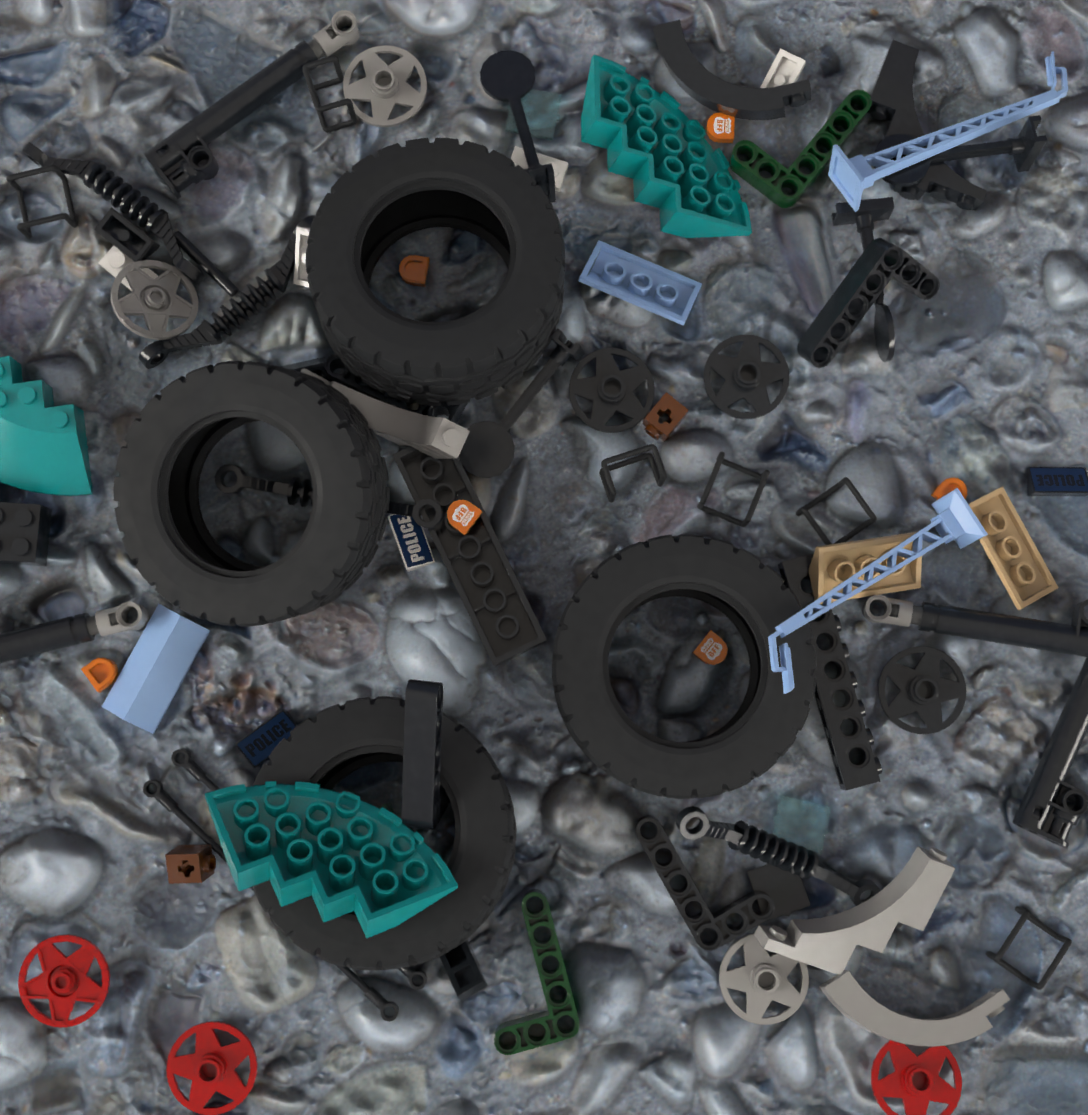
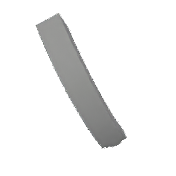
M844 970L842 975L836 974L819 986L828 1000L843 1015L858 1026L877 1036L915 1046L935 1047L952 1045L979 1036L993 1028L986 1016L988 1015L992 1018L1005 1009L1003 1004L1010 1000L1004 989L994 988L960 1011L938 1018L923 1019L900 1015L884 1007L864 991L848 970Z

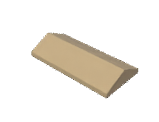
M1003 486L969 503L972 511L988 534L979 539L1018 611L1059 588Z
M916 532L816 546L808 570L814 600H817ZM913 541L903 548L912 551ZM897 556L896 565L907 558ZM922 556L847 600L921 588ZM888 558L879 564L887 567ZM874 571L873 579L879 576L880 573ZM864 573L863 575H861L860 577H858L857 579H860V580H863V581H864V575H865V573ZM852 585V591L858 588ZM843 588L840 589L838 592L843 593Z

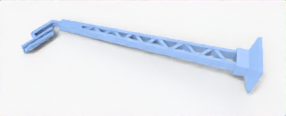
M1052 51L1050 56L1045 58L1047 85L1051 86L1050 91L865 157L860 154L848 159L840 147L835 144L832 149L828 176L856 212L860 207L863 189L873 186L874 181L1059 103L1060 98L1065 97L1068 92L1067 70L1065 67H1055V56ZM1056 74L1061 76L1062 90L1060 91L1055 90L1057 84Z
M958 488L931 504L938 515L930 519V524L775 627L776 632L768 636L771 670L773 672H782L784 694L794 689L791 650L788 647V643L779 646L781 667H779L776 644L777 636L785 637L942 543L947 544L954 540L958 547L962 549L988 535ZM935 527L940 536L930 533L928 530ZM922 540L931 543L930 546L922 550ZM913 541L912 551L903 548ZM897 556L907 558L896 565ZM888 558L887 567L879 564ZM874 571L880 573L879 576L873 579ZM865 573V575H864V581H863V580H860V579H857L858 577H860L861 575H863V574ZM852 585L858 587L852 591ZM843 588V593H839L838 591Z

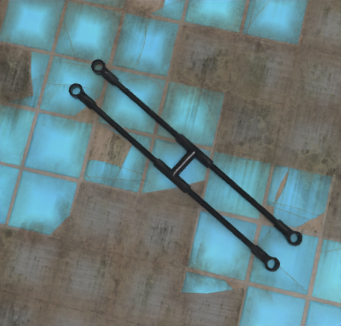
M178 749L173 752L171 759L174 765L183 767L198 782L201 781L211 791L220 789L206 776L207 773L191 759V753L188 750ZM180 752L186 755L184 763H180L177 760ZM149 780L144 784L143 792L147 797H154L169 812H173L206 844H211L212 850L227 863L223 849L178 807V803L163 790V784L159 780ZM151 783L157 785V792L155 794L149 791ZM336 965L365 993L364 996L380 1010L381 1017L385 1021L390 1022L396 1019L399 1014V1007L395 1002L387 1001L373 987L370 988L349 967ZM413 966L398 968L409 979V985L413 989H422L427 983V975L424 971L416 970ZM414 975H421L424 980L423 983L420 985L413 982ZM386 1007H393L395 1014L393 1016L386 1015L384 1011Z

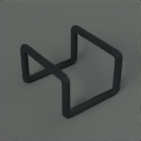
M332 55L304 64L303 73L323 131L329 133L355 125L357 117L351 99L347 98L321 106L316 90L343 82L344 77L338 57ZM333 62L338 78L313 85L309 69ZM347 105L351 120L327 127L323 112Z
M49 165L7 176L6 180L17 192L23 223L18 224L17 229L26 238L30 239L32 237L30 227L65 219L73 228L77 227L68 180L58 166ZM54 171L62 180L69 215L61 213L29 221L22 189L14 180Z
M654 444L606 458L601 462L602 468L599 474L610 503L615 500L616 490L609 471L645 459H649L657 485L659 487L663 486L667 476L658 449ZM649 450H652V452H653V455H652L651 453H645V454H642V455H639V456H636V457H633V458H630V459H627V460H624V461H621V462H618V463H615V464H612V465H608V466H607V464H609V463H612V462H615V461H619V460H622V459H625V458H628V457H631V456H634V455H637V454H640V453H643V452H646V451H649Z
M720 452L697 508L738 526L745 527L752 519L770 471L765 470L760 474L724 459L725 453ZM721 464L761 480L746 518L743 521L704 506Z
M844 477L830 489L796 511L797 516L804 514L825 545L832 543L808 510L845 484L870 519L833 544L848 541L877 520L873 511L847 477Z
M1016 906L1015 911L1021 915L1020 919L998 953L995 954L987 951L986 955L1026 984L1041 990L1071 946L1072 941L1070 938L1058 934L1033 917L1028 909ZM1026 920H1029L1055 939L1064 942L1039 983L1031 980L1001 959Z

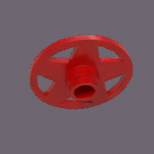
M70 934L53 936L37 944L24 959L18 978L20 998L27 1011L41 1023L59 1028L75 1026L92 1017L103 1005L110 986L108 963L100 949L91 941ZM72 942L80 944L82 947L66 957L53 943ZM38 954L43 973L26 982L29 966ZM95 958L101 969L102 986L87 975ZM31 999H49L51 1018L40 1012ZM76 1001L95 1003L85 1014L70 1019Z
M220 1021L203 1022L186 1030L172 1046L166 1067L168 1084L175 1098L187 1109L203 1115L223 1114L242 1103L252 1090L257 1077V1056L249 1038L235 1026ZM214 1029L227 1031L240 1041L222 1046ZM196 1033L195 1053L176 1056L183 1042ZM249 1055L250 1074L245 1086L235 1069ZM174 1074L192 1080L189 1099L179 1089ZM216 1091L233 1099L232 1102L223 1106L204 1107Z
M889 1040L880 1048L873 1061L871 1086L877 1103L887 1115L898 1114L888 1106L883 1097L902 1098L906 1115H926L930 1101L948 1104L939 1115H951L960 1100L962 1077L955 1057L945 1045L930 1046L916 1056L905 1044ZM889 1052L895 1071L878 1080L880 1064L886 1053ZM945 1058H947L953 1071L954 1087L939 1076Z

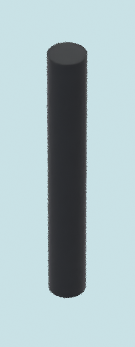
M180 231L174 233L180 248L229 296L233 297L237 294L239 288Z

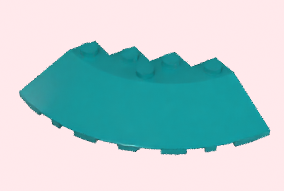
M594 54L591 58L581 115V142L607 149L608 172L632 178L634 201L659 208L660 231L684 238L749 236L752 233L747 204L742 202L738 192L741 186L738 179L733 180L728 170L730 164L721 149L714 150L704 138L706 130L697 120H689L679 109L681 104L668 93L663 91L660 94L648 85L650 82L643 76L637 79L625 72L626 67Z
M11 356L0 357V482L34 493L56 496L93 495L84 411L74 404L54 407L53 389L42 380L23 382L21 364Z
M266 781L265 785L245 787V784H240L205 793L209 811L238 891L270 880L281 907L312 895L323 923L354 911L367 939L400 925L458 888V884L438 853L435 854L417 831L413 832L402 823V819L383 807L379 809L374 805L360 800V796L346 791L339 793L320 788L319 784L295 782V785L276 784V781Z

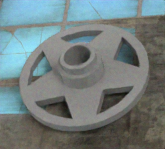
M381 45L361 52L352 60L345 72L343 91L345 99H351L356 117L361 121L376 127H394L409 121L419 112L426 98L427 80L423 67L411 53L399 47ZM391 53L401 56V58L387 65L377 54ZM363 62L366 77L350 84L353 72ZM414 68H416L420 77V93L407 83ZM353 101L371 102L373 118L360 111ZM395 105L411 107L402 116L389 119Z
M142 260L131 263L118 273L111 288V304L118 319L129 330L145 338L166 340L179 336L190 328L198 312V296L192 282L177 270L176 267L165 262ZM155 268L165 272L153 279L141 269ZM126 277L132 293L118 300L119 285L123 278ZM180 281L187 289L191 303L176 295ZM126 315L143 316L148 330L134 324ZM169 317L187 319L180 327L166 332Z
M754 933L738 939L725 953L719 970V985L724 1000L734 1013L748 1022L769 1025L786 1020L799 1009L808 991L809 974L806 963L777 953L769 956ZM743 946L745 965L727 970L732 956ZM797 963H799L802 976L799 992L787 979V976ZM727 988L746 992V1013L733 1002ZM772 1000L789 1006L787 1010L778 1015L763 1017Z

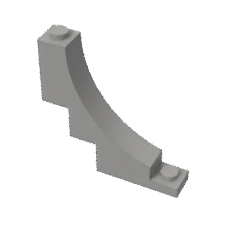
M305 368L301 370V372L324 381L326 385H331L348 398L350 405L354 404L368 422V429H372L375 434L399 446H411L435 459H457L470 432L444 417H432L411 412L369 397L335 381L330 382Z
M918 846L902 871L885 888L867 901L835 915L813 919H792L786 931L774 925L769 928L759 924L754 935L765 950L842 975L856 945L883 953L898 922L924 931L955 867L946 859L947 855L941 850L934 847L927 850Z

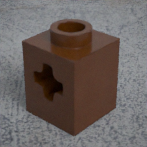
M666 392L644 418L643 425L646 427L644 430L653 439L658 440L660 438L665 442L686 417L689 410ZM667 415L669 417L668 422L665 421L663 424H660L658 422L659 416Z
M211 844L178 845L165 854L169 884L202 883L215 873L216 858L212 854Z

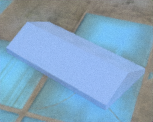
M598 240L578 280L581 283L683 326L702 286L700 282Z
M158 604L102 707L122 720L154 734L211 630Z

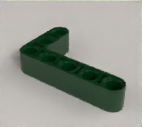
M857 89L852 91L788 169L749 140H742L735 144L729 159L730 168L781 208L793 207L831 161L833 145L837 144L841 149L862 123L872 104L870 95L864 90ZM851 104L859 105L862 110L857 111L853 109ZM833 125H840L845 131L839 132ZM816 146H824L828 152L821 153L817 150ZM745 154L750 160L741 161L737 155ZM799 167L809 168L811 174L802 173ZM768 171L772 177L764 178L759 172ZM782 188H790L794 195L784 194Z
M538 889L527 891L522 898L521 906L548 1010L510 1020L497 1027L494 1045L496 1050L504 1055H512L570 1039L578 1033L580 1027L579 1016L548 898L544 892ZM532 896H537L542 899L544 904L541 910L533 912L527 908V900ZM539 926H546L551 931V936L545 941L538 940L534 935L535 929ZM546 956H555L559 961L558 966L553 970L545 969L542 965V960ZM556 985L563 986L567 991L566 995L562 999H554L549 993L551 988ZM564 1015L571 1016L574 1019L573 1026L569 1029L561 1028L557 1023L560 1017ZM535 1023L543 1025L545 1033L540 1037L532 1036L528 1031L531 1025ZM503 1032H512L516 1036V1041L511 1045L503 1044L499 1038Z

